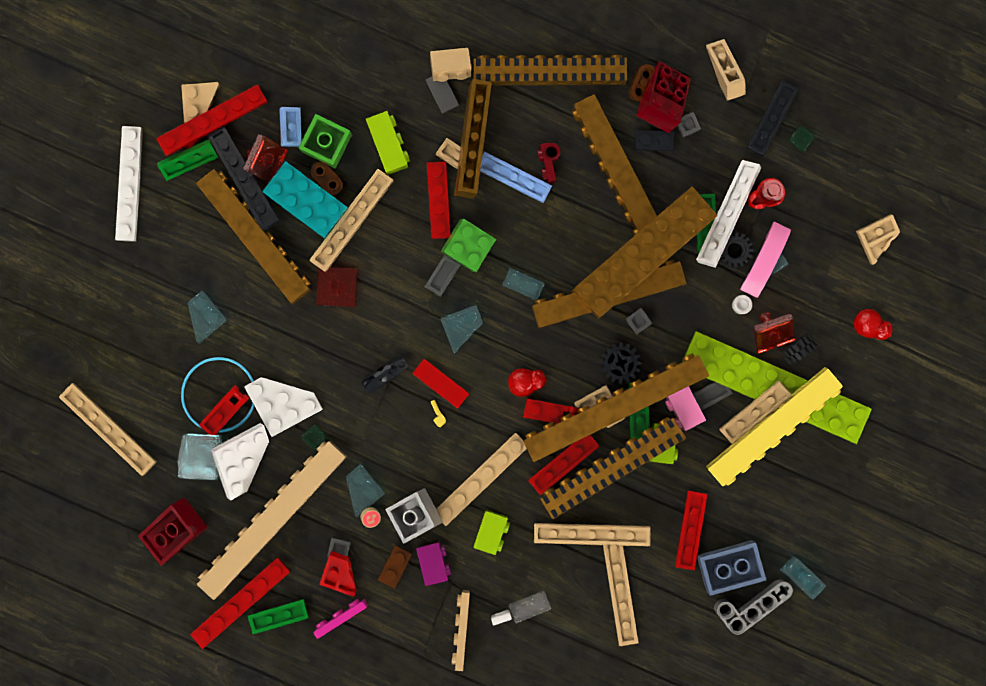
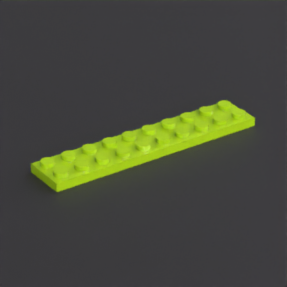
M697 331L694 333L685 354L687 356L693 353L694 356H700L709 374L707 379L752 399L759 397L778 380L791 394L808 381ZM838 394L835 398L830 397L826 400V405L819 411L814 410L810 414L811 417L806 421L813 426L857 444L872 409Z

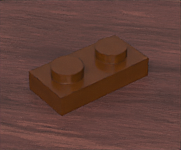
M395 545L378 580L395 589L413 553Z

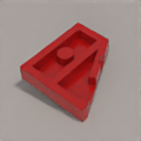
M331 551L319 585L354 597L356 585L350 557Z

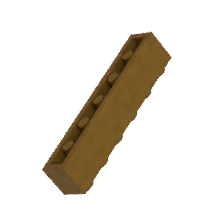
M473 79L469 85L454 196L473 199L477 194L492 82Z

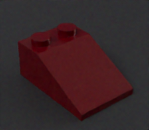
M184 497L171 504L138 537L160 566H162L195 540L208 527Z

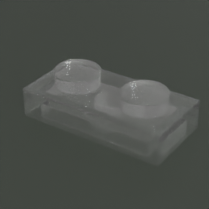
M544 590L509 604L515 623L551 610Z

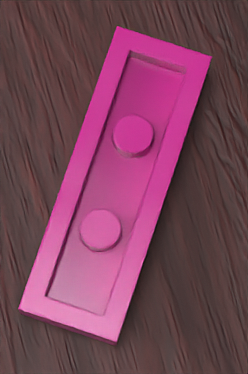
M359 599L354 600L349 604L350 608L344 612L340 609L332 615L333 619L330 621L323 620L316 625L317 629L313 632L317 639L366 609L368 606L365 599L361 601Z

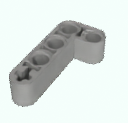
M779 579L738 610L726 599L718 600L715 603L714 610L733 634L740 635L786 601L792 595L793 589L788 582ZM781 585L784 587V593L780 592L779 587ZM767 596H770V604L764 606L762 602L763 599ZM727 604L729 606L728 612L720 613V607ZM751 608H755V615L753 617H748V610ZM735 620H740V627L733 629L732 623Z

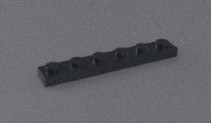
M224 125L207 134L262 231L264 232L280 223Z

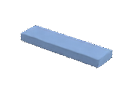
M485 151L482 155L480 172L544 203L552 185Z

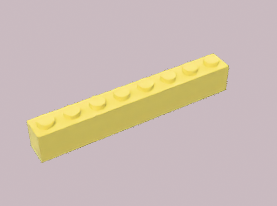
M824 367L796 390L788 400L706 466L707 469L722 486L730 485L736 480V475L740 472H746L751 467L750 464L754 460L762 459L766 455V450L770 447H776L784 435L789 436L796 430V425L800 422L805 423L811 417L810 414L814 410L819 411L826 405V400L830 397L835 398L840 394V389L843 387L842 384L828 368Z

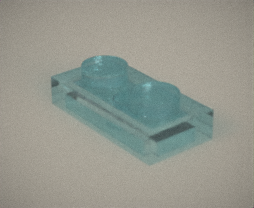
M510 268L502 286L537 301L545 283Z

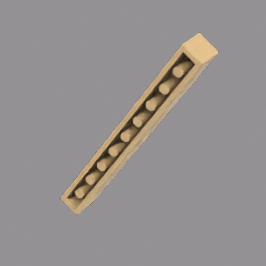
M324 441L316 449L318 453L314 458L310 456L303 463L305 465L301 472L297 470L290 477L292 482L288 486L284 484L278 490L279 496L275 500L271 498L264 506L266 510L262 514L258 512L251 520L253 524L249 528L244 527L238 534L240 538L236 542H230L225 548L227 552L222 557L219 555L211 563L214 566L209 571L206 569L198 577L200 581L197 585L209 597L215 600L345 460L347 455L332 441L327 443Z

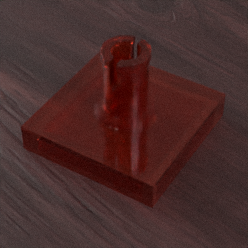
M258 134L253 147L249 148L246 152L247 161L243 170L269 183L280 169L288 150L267 137Z
M329 267L325 273L318 268L316 305L355 307L357 269Z
M763 313L759 317L762 324L754 326L755 348L758 354L794 341V320L791 313L775 319L772 318L771 313Z

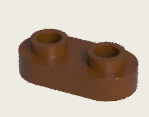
M645 64L638 68L629 88V96L632 100L637 102L641 100L655 70L652 65ZM644 71L647 73V78L643 76ZM636 89H639V91H640V94H639V95H637V94L635 93V90H636Z
M317 162L312 166V177L326 192L332 196H337L342 192V181L327 164ZM319 168L324 170L321 175L317 174ZM332 182L336 183V187L334 189L330 188V184Z

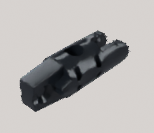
M400 355L367 376L362 381L366 393L370 394L406 369L408 365L404 358Z

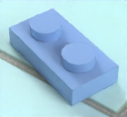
M280 108L281 146H300L302 142L300 108Z

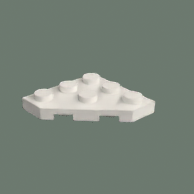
M263 377L244 386L271 437L323 410L314 392Z
M261 423L211 449L229 500H233L248 491L269 443L265 427Z

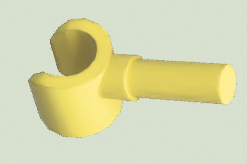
M432 400L431 404L437 414L433 421L438 427H442L446 423V418L439 410L436 401Z

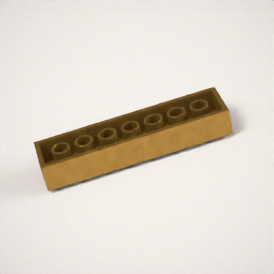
M691 187L578 284L573 291L599 319L718 215L699 193Z

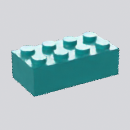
M286 161L262 191L324 239H326L348 209L344 204Z

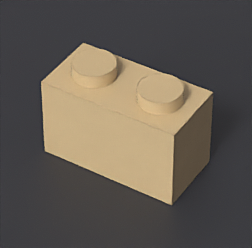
M468 48L430 51L433 81L444 82L449 79L463 80L471 77Z

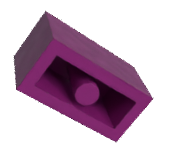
M440 541L417 546L416 550L425 586L448 581V575H451L449 563L445 564L444 556H447L445 546L440 545Z

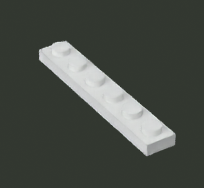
M122 126L115 237L117 241L136 242L142 127Z
M741 161L718 211V216L715 218L696 259L698 263L716 268L761 170L760 164Z

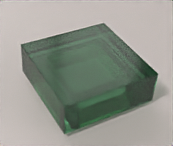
M800 125L788 142L801 152H804L816 136Z
M316 424L301 436L313 451L328 439L326 434Z

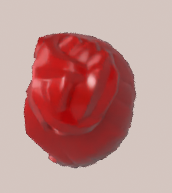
M774 177L764 179L756 190L750 192L748 196L749 207L763 209L764 207L780 204L785 198L786 192L781 181Z
M864 309L856 315L853 323L858 335L878 340H884L892 336L891 323L884 321L877 311Z
M519 368L511 372L508 378V386L515 396L524 397L541 389L546 384L547 379L541 370L531 371Z

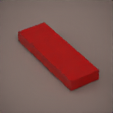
M423 359L412 373L457 409L469 395L467 391L426 359Z

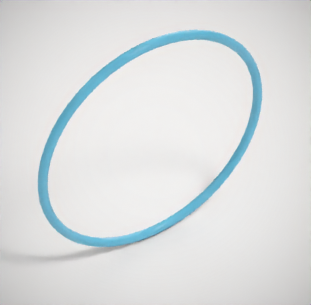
M214 357L201 361L189 371L182 385L181 401L185 413L195 425L200 427L199 423L189 414L184 401V389L191 373L206 362L225 360L242 368L252 383L254 380L243 365L229 358ZM252 403L249 413L240 423L227 429H221L219 432H227L242 425L251 415L254 404Z

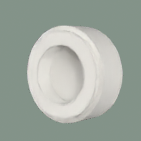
M746 295L737 296L732 302V308L737 314H746L752 308V301Z

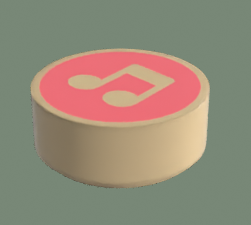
M373 507L364 509L360 516L363 525L368 528L377 526L381 520L378 510Z

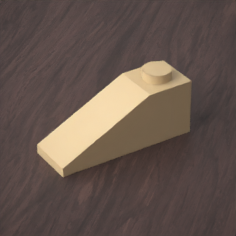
M725 39L706 45L718 82L727 101L745 95V78Z

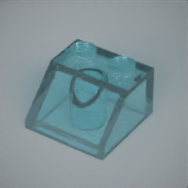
M183 434L178 458V478L218 480L220 475L211 449L222 444V436Z

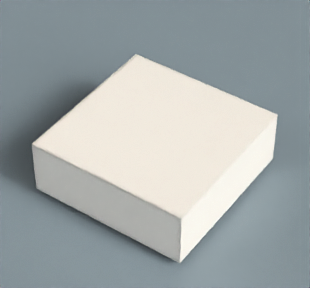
M505 610L491 616L493 625L512 619L510 610Z

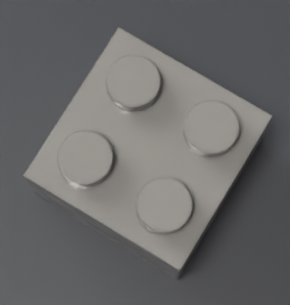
M425 488L385 509L403 544L443 523Z

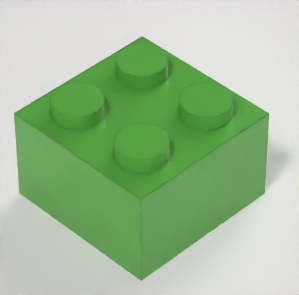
M315 114L299 146V150L336 169L352 137V133L350 130Z
M460 219L441 252L472 272H477L496 239L467 220Z

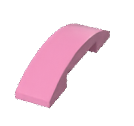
M773 222L765 238L766 240L740 290L758 298L782 253L791 232L790 229Z

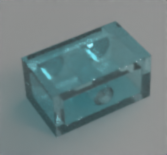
M794 556L780 569L812 600L826 587L813 572Z

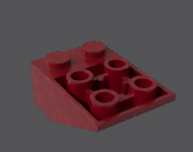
M659 61L640 100L637 117L667 133L672 131L681 123L691 78Z

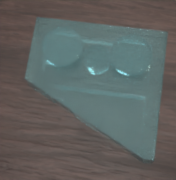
M204 291L198 293L187 303L196 341L199 344L228 320Z
M476 304L440 318L453 353L457 352L462 344L483 323Z
M362 464L346 476L356 517L385 494V491Z

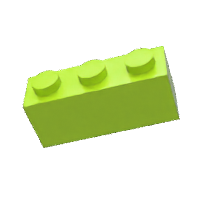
M385 111L367 118L368 127L386 174L390 175L408 168L407 162L410 159L407 151H402L400 144H403L400 133H395L394 127L397 125L393 115L389 116L388 112Z

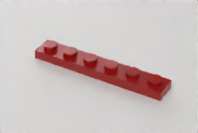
M256 85L159 136L156 140L167 157L223 125L225 126L267 103V100L259 86Z
M279 557L276 558L190 635L203 649L291 571Z

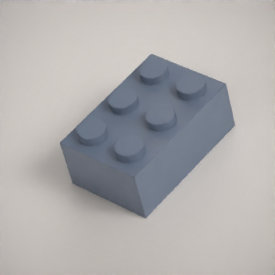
M753 540L697 555L706 592L710 596L766 581L757 544Z

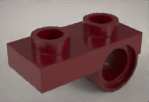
M555 143L540 144V150H537L539 161H543L544 168L541 169L543 180H547L548 184L556 183L553 163L559 159L560 147ZM554 149L557 155L552 158L548 157L546 151Z

